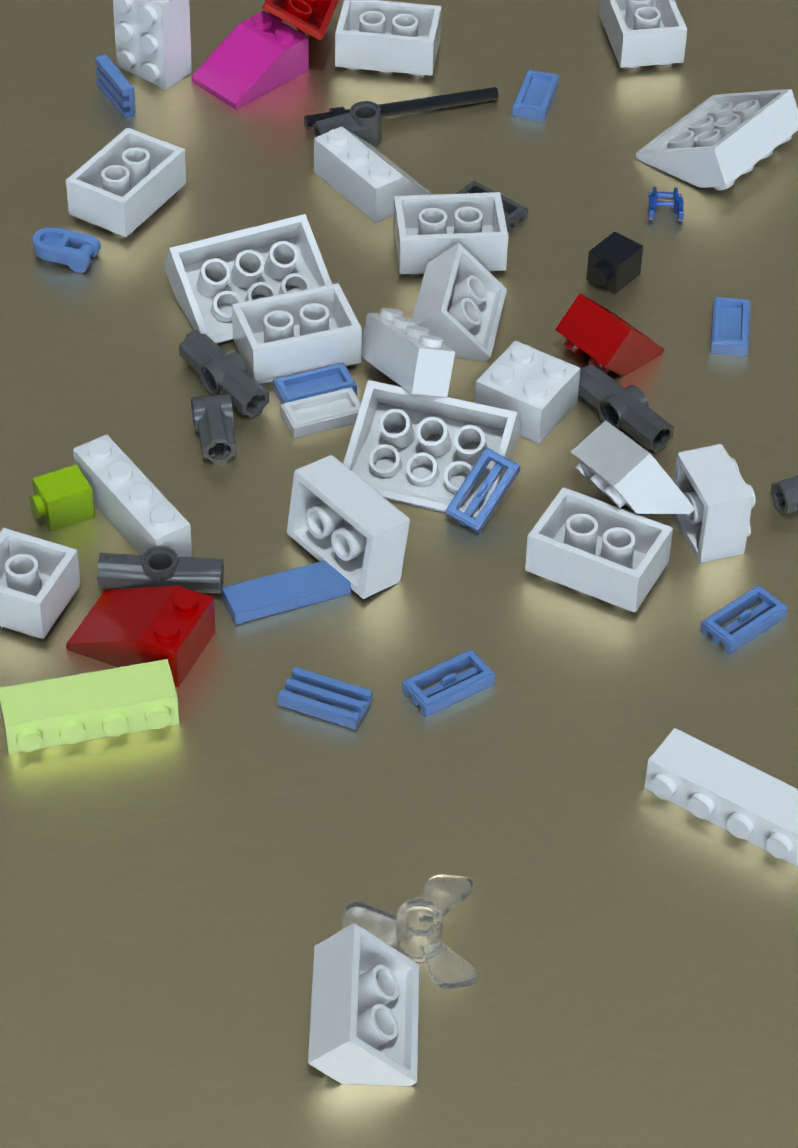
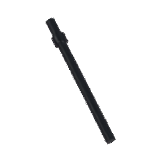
M492 87L378 105L381 110V118L495 101L498 100L499 95L497 88ZM342 106L330 108L329 112L305 115V128H313V124L316 121L350 113V109H345Z

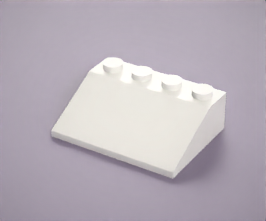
M792 89L712 95L636 152L637 160L699 188L714 187L715 190L727 189L734 185V180L740 175L752 171L754 164L759 160L772 155L773 149L778 145L791 140L792 134L798 130V108Z
M306 214L169 248L164 265L175 298L193 330H198L201 334L205 333L217 345L234 341L232 304L332 284Z
M368 380L343 464L388 501L445 513L444 511L486 447L511 461L513 460L521 431L518 413L450 397L411 394L403 387ZM492 460L489 462L459 511L465 512L496 462ZM504 467L472 518L476 519L507 471V468Z

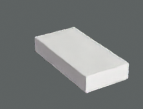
M350 387L281 404V416L293 438L354 424L361 402L353 388Z

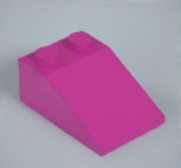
M262 11L242 21L191 76L192 83L237 110L309 71L308 37L269 13Z

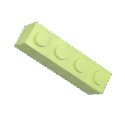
M168 659L0 687V711L9 754L30 752L37 749L179 725L178 696Z

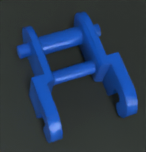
M653 187L652 193H648V221H653L657 206L673 207L674 213L677 214L678 222H683L684 202L683 198H681L682 194H678L677 187L674 188L673 192H657V188ZM657 199L673 200V202L657 201Z

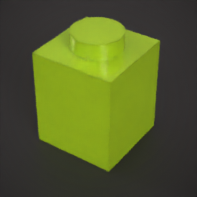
M77 464L32 478L34 495L29 497L30 506L34 516L37 519L42 518L50 532L95 517L92 487Z

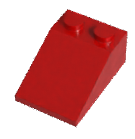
M265 0L262 9L278 20H284L293 25L305 36H313L321 41L339 0Z
M178 585L104 590L66 643V650L116 667L168 659L174 685L179 688L215 634L214 597Z

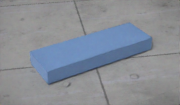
M326 561L222 587V599L235 625L351 594L350 581Z

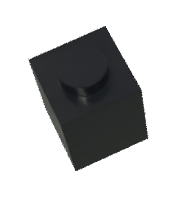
M614 231L589 251L586 280L613 294L618 293L640 275L643 245Z

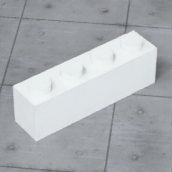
M381 308L380 313L367 312L361 357L411 394L448 397L455 351L443 344L442 338L430 335L429 329L416 325L415 320L403 317L402 311Z
M107 434L73 448L74 465H78L92 487L93 503L139 555H143L145 551L155 546H167L174 549L178 557H192L191 524Z
M674 728L648 759L644 789L654 793L661 799L668 800L684 808L700 819H705L727 830L735 837L744 839L768 851L774 857L783 859L798 867V789Z

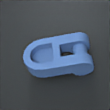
M57 227L40 229L32 238L33 250L37 257L46 261L68 265L71 270L77 273L85 272L91 264V258H94L101 249L100 241L96 237Z

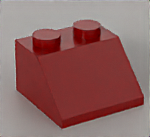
M579 293L555 329L566 338L563 343L564 346L579 356H582L584 352L591 356L588 363L601 369L606 374L611 370L623 377L657 358L665 350L617 314Z

